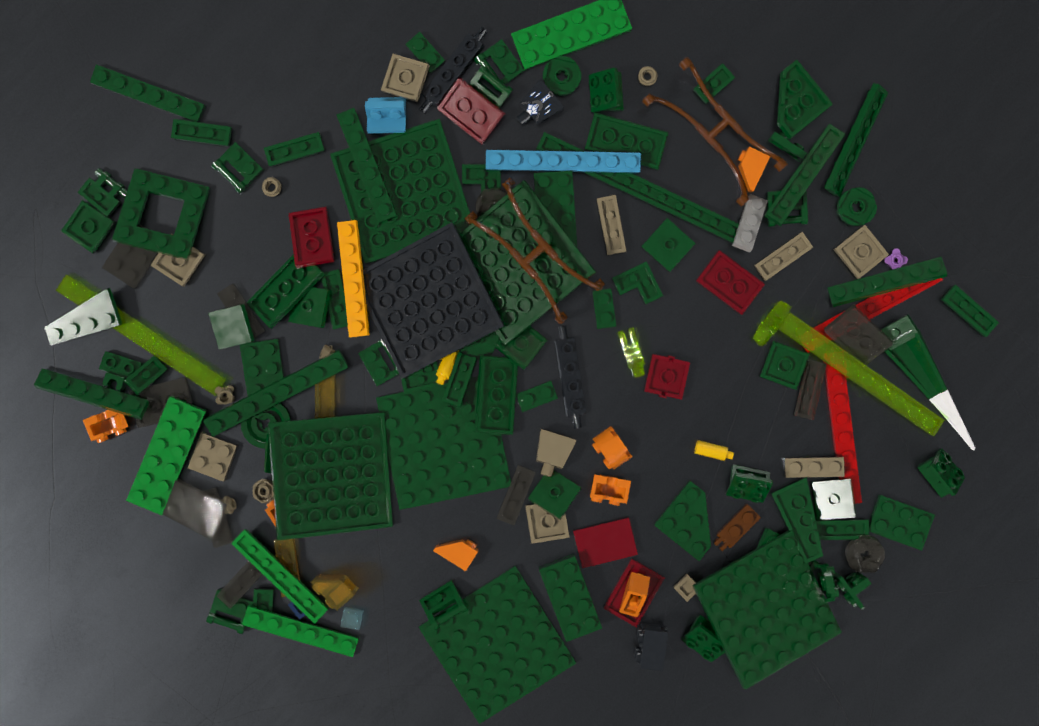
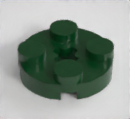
M558 56L546 64L543 71V81L553 94L558 96L570 95L580 84L581 70L572 58ZM561 71H564L565 75L568 76L563 81H560L559 77L556 76Z
M852 188L840 196L837 203V214L843 222L850 226H862L870 222L876 214L877 204L874 200L875 197L865 188ZM859 202V206L862 209L855 212L852 204Z
M827 563L818 564L817 569L821 568V573H817L818 584L823 595L825 594L827 598L824 599V602H834L835 597H839L838 587L834 585L833 580L835 577L834 567L829 566Z

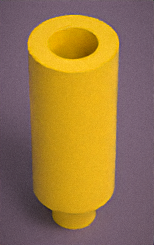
M459 350L441 360L436 373L438 377L436 382L443 385L445 380H449Z
M700 440L696 442L695 454L723 461L726 458L733 459L734 452L728 451V447Z

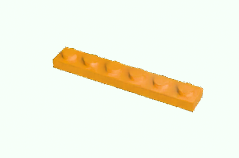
M358 221L337 222L349 337L369 336Z

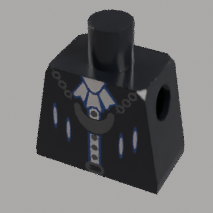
M540 79L520 102V106L524 111L516 118L522 126L531 119L538 126L564 110V106Z

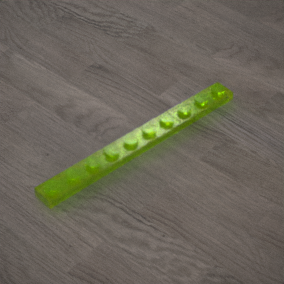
M67 274L56 289L57 292L78 306L97 295V293ZM117 307L122 325L113 327V329L152 355H155V357L214 396H217L215 388L218 386L223 387L227 379Z
M787 313L778 330L929 435H936L944 419L792 313Z

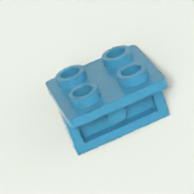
M368 98V101H365L367 132L369 134L406 132L405 98Z

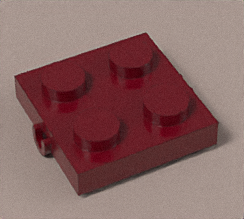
M652 354L644 391L658 394L659 397L663 398L672 397L682 400L690 362L678 360L669 355L664 357Z

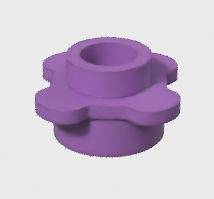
M893 249L892 254L887 256L884 261L894 270L900 268L903 264H907L908 258L903 256L899 249Z

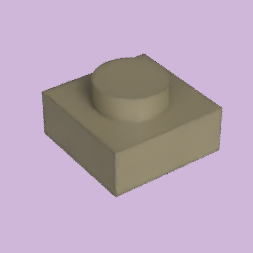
M688 574L673 586L687 602L696 594L692 586L695 582Z

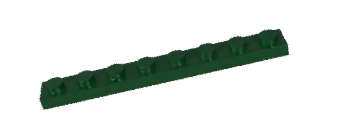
M338 349L204 418L203 422L213 437L348 368V364Z

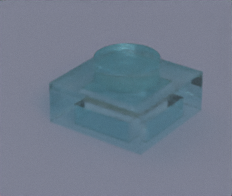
M344 607L340 627L360 630L364 610Z

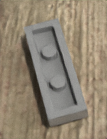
M749 194V200L745 203L732 246L747 252H751L768 201Z

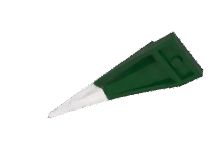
M909 314L875 332V338L887 355L926 395L968 446L975 450L973 441L922 334Z

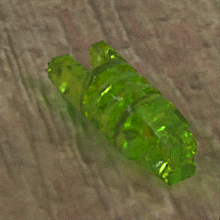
M780 301L760 324L759 329L754 335V340L759 346L765 345L785 321L791 309L787 303Z
M629 328L631 344H628L625 333L619 331L618 336L628 368L632 369L635 378L645 375L643 369L645 362L634 328Z

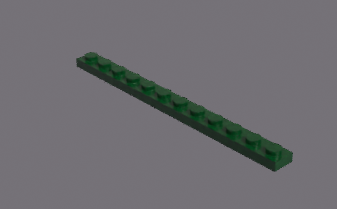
M544 132L536 148V151L586 152ZM583 172L731 243L734 241L738 223L632 173Z

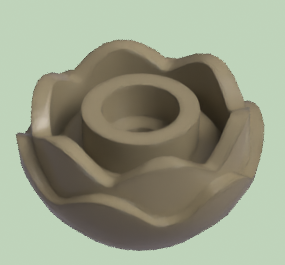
M267 479L257 481L253 485L254 499L261 503H268L273 500V483Z

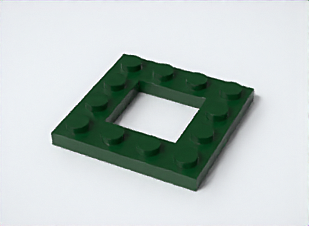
M135 168L112 240L117 243L189 260L210 188ZM149 193L184 202L174 236L139 227Z

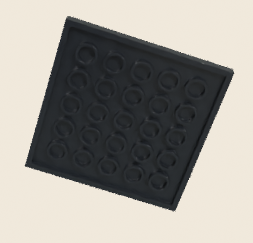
M453 222L363 269L367 309L402 379L505 327Z

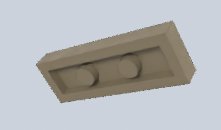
M616 195L597 198L607 255L626 252Z
M801 232L754 266L766 281L811 250L813 246L804 233Z
M844 457L785 458L786 478L845 477Z

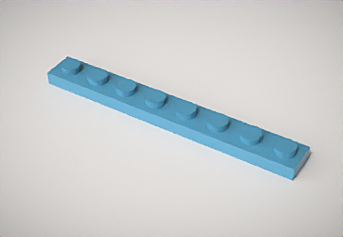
M486 150V170L640 173L641 153Z

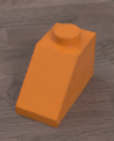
M750 146L746 151L742 150L738 160L741 162L738 167L747 192L752 193L770 156Z
M461 539L436 545L433 551L466 571L479 549L476 548L477 544L467 539L465 541Z
M631 572L620 606V613L638 617L648 594L650 577Z

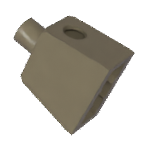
M541 429L536 457L537 462L543 463L541 475L552 477L554 467L559 469L564 467L576 443L575 439Z

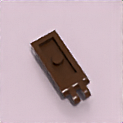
M746 503L716 534L718 538L714 541V544L717 546L723 541L724 543L719 547L721 551L727 546L732 548L761 517Z

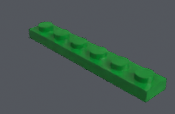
M244 529L231 543L314 624L329 609L247 529Z
M250 605L247 607L242 625L350 657H353L359 637Z

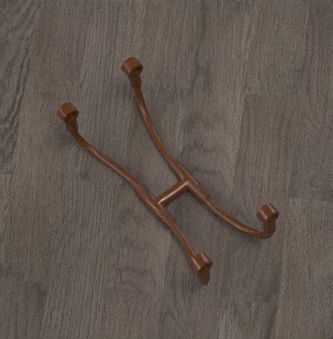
M686 57L679 66L684 71L688 67L691 69L705 96L723 120L709 132L688 113L665 99L650 93L642 102L648 107L656 101L677 111L695 126V129L718 153H721L733 170L740 185L742 195L736 202L742 207L749 200L746 187L735 164L723 150V146L715 139L726 126L730 125L737 134H740L757 149L778 161L774 167L779 172L788 163L757 143L743 131V128L721 104L714 100L700 78L693 62Z
M510 177L502 186L507 190L511 203L522 223L528 229L533 239L539 244L524 258L516 248H513L497 233L475 220L478 216L474 211L465 220L494 237L510 251L511 256L542 288L556 314L555 320L559 324H563L568 316L563 311L560 313L549 290L539 278L538 273L530 265L536 257L545 251L553 261L555 260L568 273L593 287L596 291L601 290L605 283L601 278L594 283L567 266L539 232L531 227L515 200L511 189L515 182Z

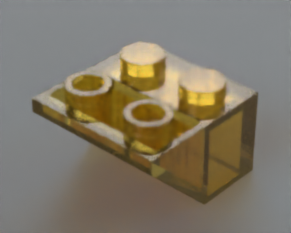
M318 574L311 581L313 590L319 595L322 594L326 598V604L331 609L335 608L337 611L359 589L347 575Z

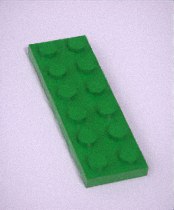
M598 0L513 32L511 36L525 71L547 63L558 56L571 54L632 31V27L622 0Z
M169 396L126 501L159 515L164 514L206 410L176 397Z

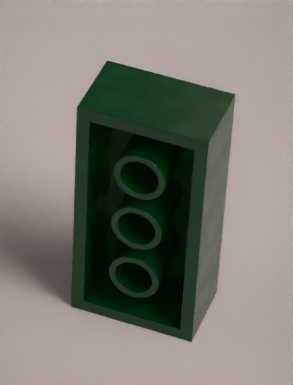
M572 171L534 173L535 194L577 246Z
M573 553L539 566V572L566 642L602 629L575 554Z

